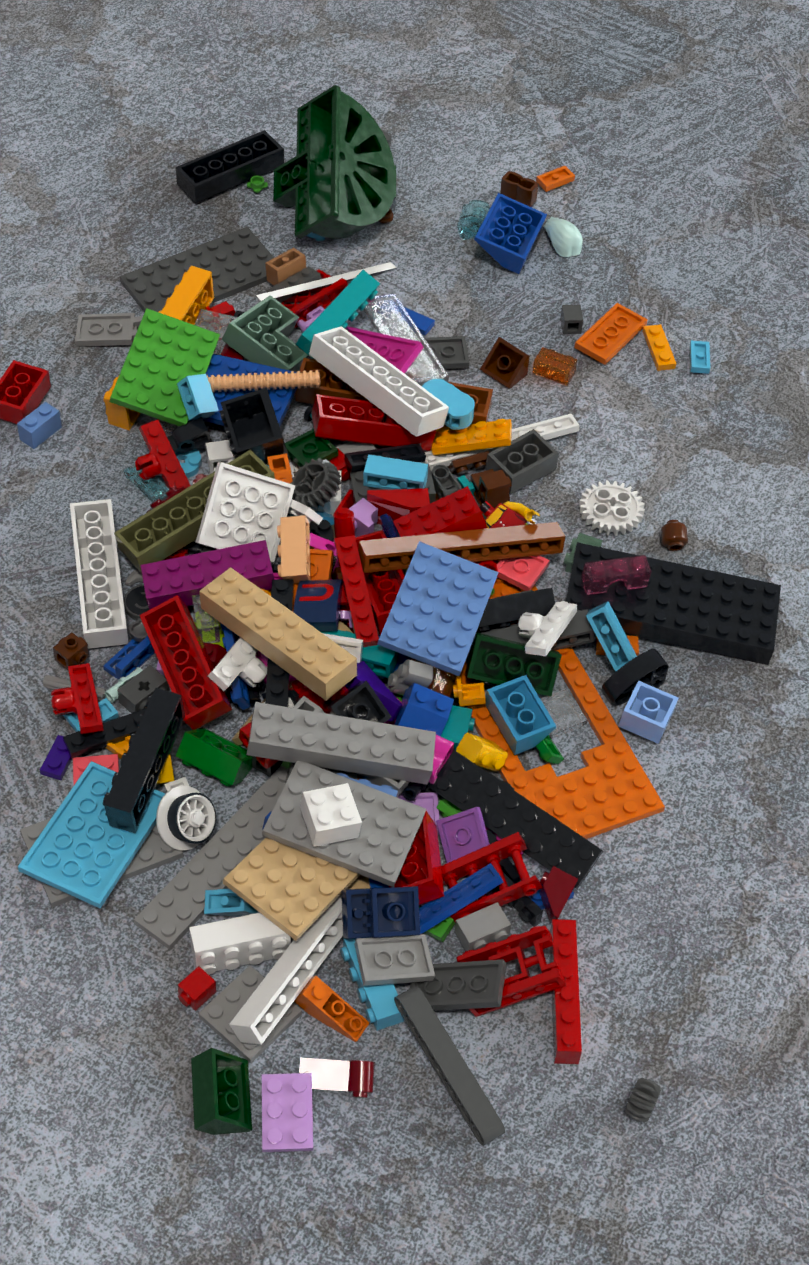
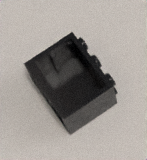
M267 387L220 402L223 410L219 411L235 459L249 450L254 452L265 464H267V457L287 453L289 457Z

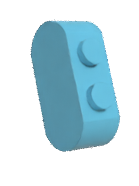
M432 379L424 383L422 386L424 389L449 407L444 423L446 426L453 430H460L471 425L475 407L473 398L443 379Z

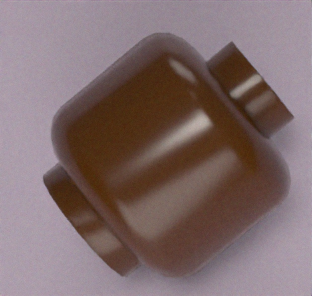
M678 520L667 521V524L661 527L662 545L670 551L682 550L688 543L686 525Z

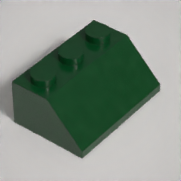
M210 1048L191 1058L194 1129L211 1135L252 1131L248 1060L214 1048Z

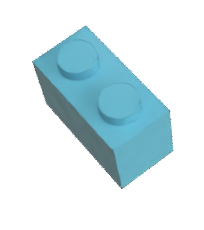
M206 374L186 376L177 383L189 421L200 417L202 419L209 418L219 411Z

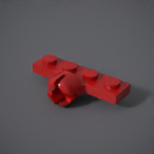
M157 419L140 426L139 430L149 449V453L138 457L135 461L136 470H142L143 472L139 476L143 480L161 476L168 489L174 486L176 488L184 486L185 489L190 487L191 485L159 420Z
M90 663L68 666L71 687L51 691V696H53L51 700L52 707L55 709L53 710L54 714L59 716L76 713L81 734L103 731V723Z

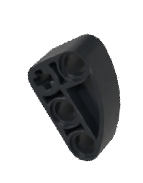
M650 649L617 670L602 685V690L614 706L621 705L629 701L638 680L655 688L660 687L666 679L669 665L656 649Z

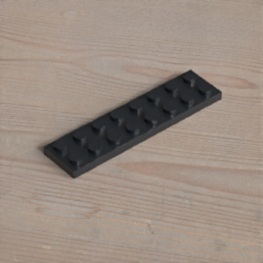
M455 750L437 774L438 777L435 783H431L429 786L430 789L462 811L480 807L485 827L501 838L519 832L527 847L522 852L549 871L555 866L578 878L574 887L577 890L603 853L602 849Z

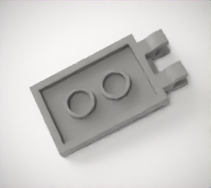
M135 313L79 315L75 337L76 347L132 345L143 315L135 317Z

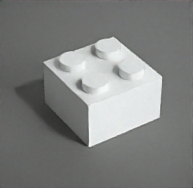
M348 783L303 792L300 809L313 847L359 837L362 821Z

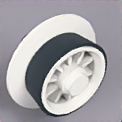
M190 786L172 788L163 796L157 809L156 823L158 832L163 841L173 849L190 850L207 840L214 831L216 811L212 801L206 795L201 794L197 789Z

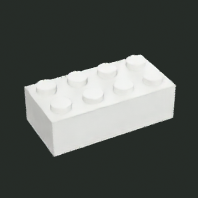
M260 912L189 927L195 968L200 966L208 975L223 969L233 970L242 965L260 964L265 960H279L291 944V937Z

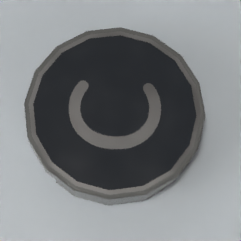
M144 584L131 588L125 594L123 601L126 613L137 621L140 618L139 615L149 610Z

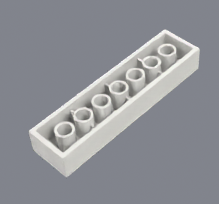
M342 326L313 336L309 355L342 379L343 382L355 389L357 393L368 399L370 403L381 409L383 413L407 429L412 435L417 437L444 426L449 410L446 404Z
M111 499L70 503L83 635L88 644L87 648L128 644Z

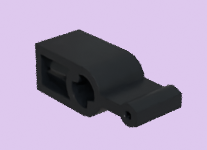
M202 417L177 427L172 432V435L167 437L175 453L178 451L187 453L204 446L205 443L212 442Z

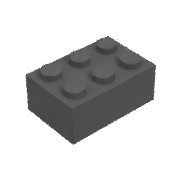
M533 429L512 440L511 445L499 447L488 453L486 470H503L506 477L508 476L511 480L512 487L509 490V494H512L556 470L559 453Z

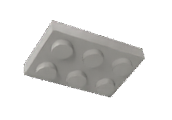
M425 934L357 938L354 944L363 986L433 981L435 978Z

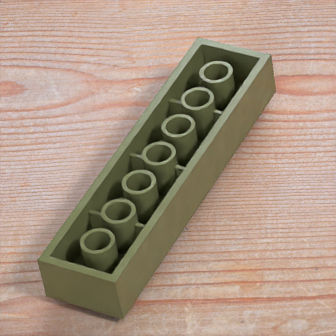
M251 450L227 463L275 479L274 472ZM215 471L114 533L119 550L140 573H142L141 565L162 561L197 539Z

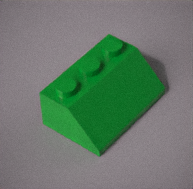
M206 728L185 732L176 753V757L182 759L183 764L201 769V773L204 775L219 778L220 783L226 786L241 783L253 768L252 756L246 755L247 749Z

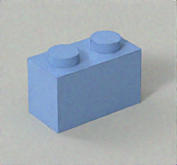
M44 402L17 423L19 439L35 449L62 428L60 411Z

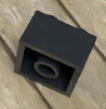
M360 681L325 706L332 715L385 723L392 718L367 681Z

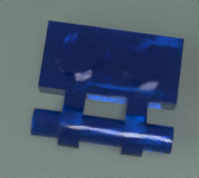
M388 514L381 515L380 519L383 523L381 526L386 537H400L391 516H388Z

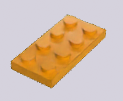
M497 419L491 422L480 421L460 430H453L446 426L436 429L432 453L433 455L509 446L512 439L511 419Z

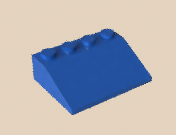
M498 193L474 240L502 267L520 274L543 227L547 214Z

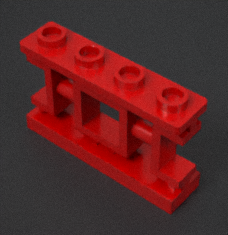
M535 926L525 933L510 935L505 940L490 942L485 947L465 951L462 955L456 957L457 962L501 959L508 962L518 958L522 973L504 980L501 1007L469 1009L475 1017L566 986L558 963L556 961L549 964L546 963L543 949L554 946L552 935L546 926ZM534 946L536 955L525 958L523 949ZM539 964L542 973L530 977L528 968Z

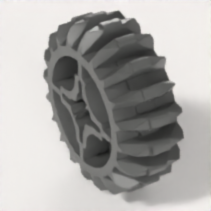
M318 458L317 460L312 459L310 463L305 462L303 467L299 466V470L293 472L294 477H292V483H290L295 485L292 499L311 509L317 510L319 506L324 507L326 502H330L331 497H336L335 492L340 490L338 485L342 483L340 481V473L335 465L326 459Z

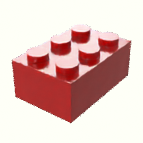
M13 360L0 379V419L17 424L37 409L51 388L49 371Z

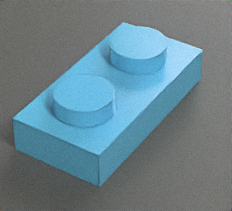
M691 340L690 372L710 373L709 342Z

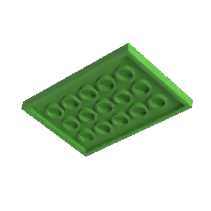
M146 308L110 397V402L177 426L186 425L189 419L177 383L186 376L206 374L220 334Z

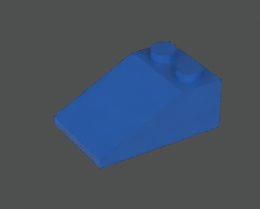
M413 683L405 690L401 702L402 707L398 712L394 725L434 731L436 735L441 736L448 721L454 699Z

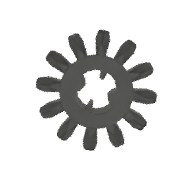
M638 1079L626 1105V1114L636 1121L644 1123L648 1121L660 1095L661 1087L650 1079Z

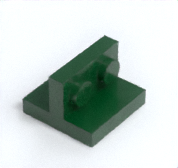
M314 429L285 443L289 457L300 467H303L305 462L310 463L312 459L317 460L321 458L322 460L326 459L329 461L338 456V449L327 439L315 436Z

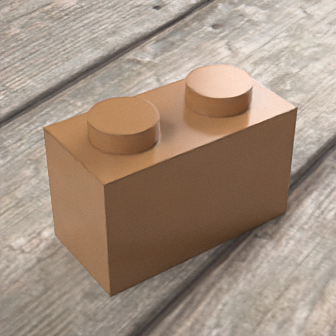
M292 248L266 262L267 281L275 286L306 268V256L297 249Z

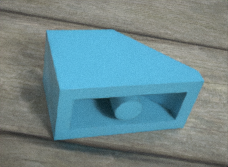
M230 889L205 890L204 914L240 917L259 913Z

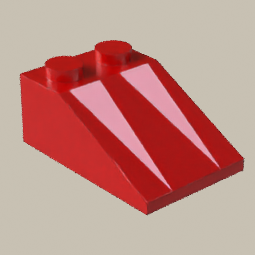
M428 488L367 490V501L378 508L377 524L383 525L384 522L390 519L396 520L430 504Z

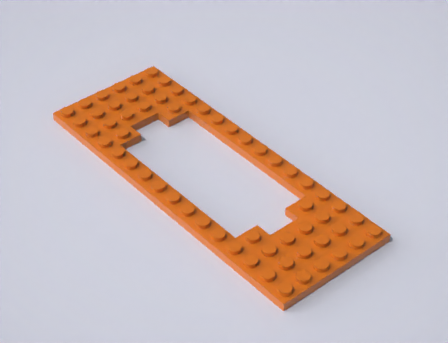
M497 577L493 586L495 593L489 599L520 593L525 590ZM534 585L531 590H532V591H535V590H538V589H537L536 586ZM518 620L510 621L511 625L518 623ZM572 647L555 650L562 654L558 670L601 743V746L581 752L580 757L586 767L558 777L550 763L525 771L518 756L512 752L486 705L466 706V708L472 709V718H475L474 727L479 736L493 741L508 753L503 767L499 770L503 781L508 782L515 789L514 791L585 839L664 812L665 806ZM465 661L460 674L462 685L477 683L476 679L466 677L467 663ZM445 671L451 684L457 685L456 677L458 676Z

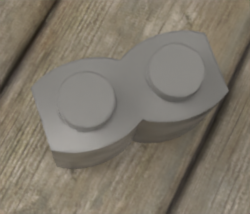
M409 659L406 660L403 664H400L394 673L390 674L388 678L389 690L392 693L404 696L405 690L413 683L427 688L433 680V666Z

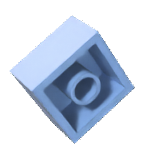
M638 680L622 713L618 727L659 744L679 698Z

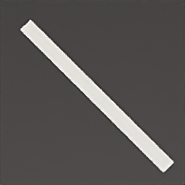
M389 262L256 296L261 301L269 295L277 298L333 284L341 278L345 280L353 279L362 270H365L368 274H373L397 267Z

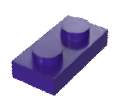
M58 735L40 768L41 775L62 780L72 759L63 741V736Z

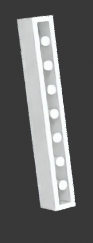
M341 895L297 941H292L229 1025L240 1042L262 1045L343 936Z

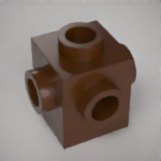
M71 632L53 647L55 661L67 670L68 666L83 664L89 657L87 642L84 638L77 637Z

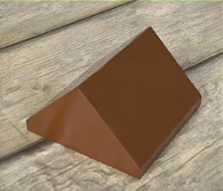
M498 337L480 370L511 389L527 375L530 356L503 338Z

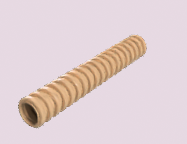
M305 370L303 373H300V371H297V373L285 371L284 374L282 372L278 374L267 372L266 374L260 373V375H257V373H254V375L242 373L241 376L239 374L235 376L233 374L229 376L224 374L223 376L217 375L215 377L211 375V377H208L207 375L213 393L217 390L218 392L222 390L224 392L228 390L231 392L236 390L238 392L240 389L243 391L255 389L257 391L259 388L263 389L266 387L267 390H270V388L276 390L277 388L283 389V387L286 389L298 387L300 389L302 386L304 388H307V386L319 388L320 372L318 370L315 372L312 370L306 372Z

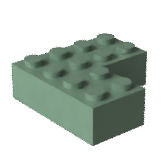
M271 295L230 322L222 338L225 343L250 362L294 372L300 371L303 358H308L309 356L288 338L299 317Z

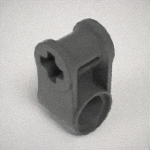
M436 465L433 467L432 479L439 499L462 489L460 483L455 479L447 466Z

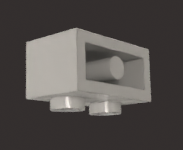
M498 902L457 919L455 924V933L465 951L477 950L485 947L490 942L505 940L509 937L511 924Z

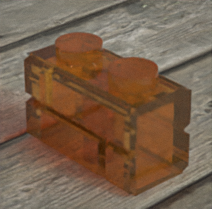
M542 347L534 360L532 373L568 386L576 372L577 359L560 354L553 349Z

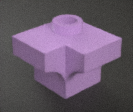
M362 498L349 508L354 512L355 537L373 533L374 524L378 522V508L365 498Z

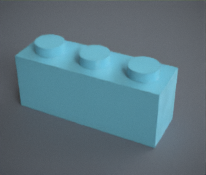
M368 454L363 472V486L388 490L425 488L428 478V464Z
M608 601L589 610L586 617L616 672L626 663L637 657Z

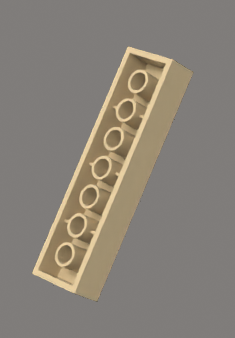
M231 567L199 591L201 609L327 701L357 676L356 657Z

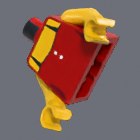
M485 501L479 507L482 514L486 517L485 522L488 528L525 525L528 521L535 524L532 521V516H540L538 512L529 509L523 504L510 501L503 504L499 503L496 508Z

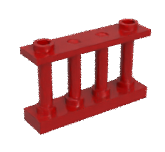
M519 832L441 866L443 886L447 884L449 889L458 884V879L467 875L471 876L490 863L503 880V883L498 885L500 891L489 896L484 894L477 901L468 904L450 917L454 919L455 923L457 919L498 902L501 907L523 896H531L537 890L543 888L536 875L530 877L521 856V852L526 850L527 847ZM507 857H512L521 881L508 887L499 862Z

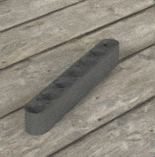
M414 986L394 997L399 1012L478 1142L484 1146L503 1135L505 1127L421 989L418 986Z

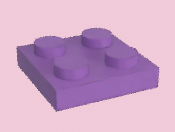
M474 807L436 821L447 863L490 844L480 807Z

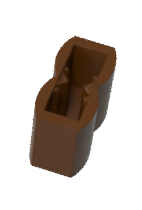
M508 171L502 177L500 194L529 207L537 201V182L529 178H523L520 174Z

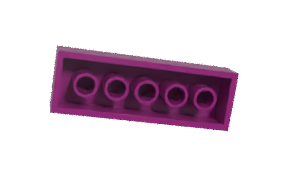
M266 540L141 565L149 610L176 595L187 606L200 604L199 591L230 567L257 587L265 590L272 589L274 575Z

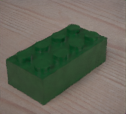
M476 632L471 645L465 675L468 678L498 685L526 675L537 694L551 697L562 654L554 650H550L547 656L526 654V644Z

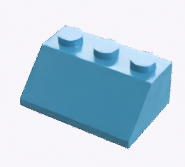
M526 675L487 689L485 705L514 755L534 748L556 729V724Z

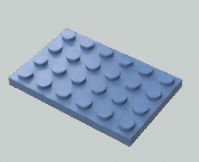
M419 541L377 644L460 676L499 572Z

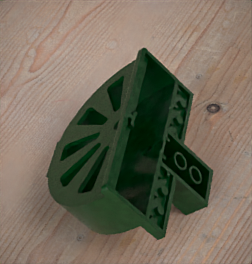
M334 85L297 109L296 156L274 169L273 201L288 208L295 206V237L300 239L311 232L331 239L352 236L383 218L389 211L394 198H396V165L394 164L388 142L370 113L355 99L342 92L341 87Z

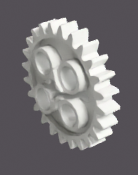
M606 480V485L598 482V487L592 484L591 489L586 488L585 493H582L579 513L582 514L581 519H586V525L592 524V530L599 528V533H602L604 530L608 536L610 532L617 536L618 531L625 535L626 529L632 532L633 527L638 528V524L642 522L645 511L644 503L641 502L642 497H637L638 491L631 492V486L624 488L625 483L618 486L617 481H614L613 485L608 480Z

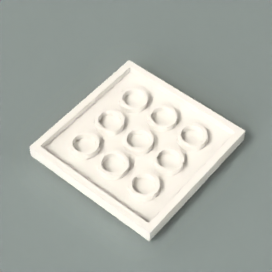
M218 462L195 543L223 549L266 540L270 561L274 564L277 548L281 540L278 537L277 526L280 525L281 517H287L295 485Z

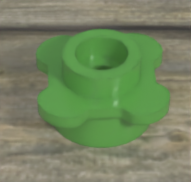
M257 175L251 177L247 187L252 188L254 192L258 193L263 188H267L268 183L264 182L262 176Z

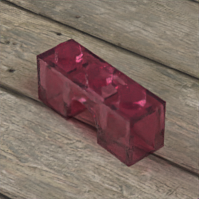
M646 555L585 563L581 580L587 595L607 592L608 587L616 581H624L627 590L647 587L652 571Z

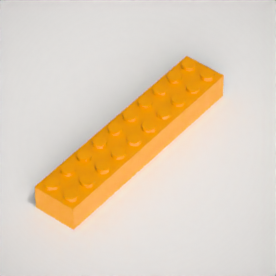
M191 265L189 270L183 274L181 282L175 286L173 294L167 298L164 308L159 313L197 326L205 313V307L210 306L214 299L212 272ZM116 377L112 387L105 393L103 399L106 406L108 423L130 431L141 413L110 402V397L118 380V377Z

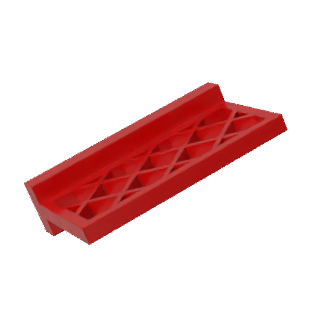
M320 269L317 270L322 279L331 277ZM341 278L335 283L329 284L330 286L328 287L322 286L301 291L281 304L299 317L298 321L302 319L306 322L308 321L307 314L319 306L326 309L348 286L347 280ZM299 294H308V296H299ZM285 302H295L294 304H285Z

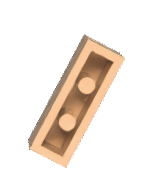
M305 515L281 517L280 525L277 526L278 537L281 538V545H278L277 548L278 556L281 558V564L278 565V575L282 579H293L294 583L311 580L309 521Z

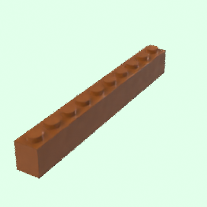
M558 522L362 540L359 541L358 551L363 572L369 573L408 569L419 541L468 561L477 562L563 553L566 536Z

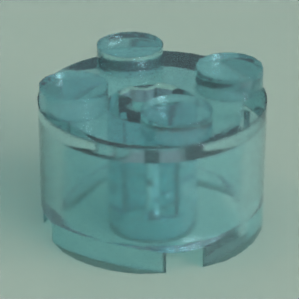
M472 200L469 201V204L463 205L457 224L462 239L475 238L490 209L488 203Z

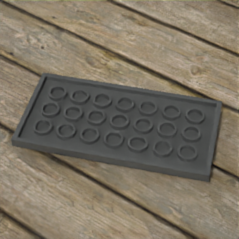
M248 227L121 275L120 282L144 313L146 308L159 312L164 308L167 298L173 294L175 286L181 282L183 274L192 265L212 272L214 291L212 304L267 282L265 263L274 257Z

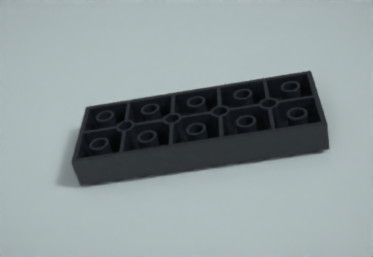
M577 542L565 602L577 604V610L588 609L589 612V610L608 601L625 634L628 636H638V638L768 665L775 647L781 585Z

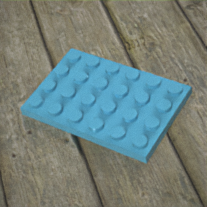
M91 761L19 864V872L101 909L155 826L157 809L165 793L154 789L136 833L109 826L108 818L105 815L106 810L103 806V799L107 792L110 793L112 778L116 772Z

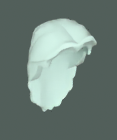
M555 217L547 219L544 228L556 253L561 257L567 258L579 255L583 243L579 229L573 223Z

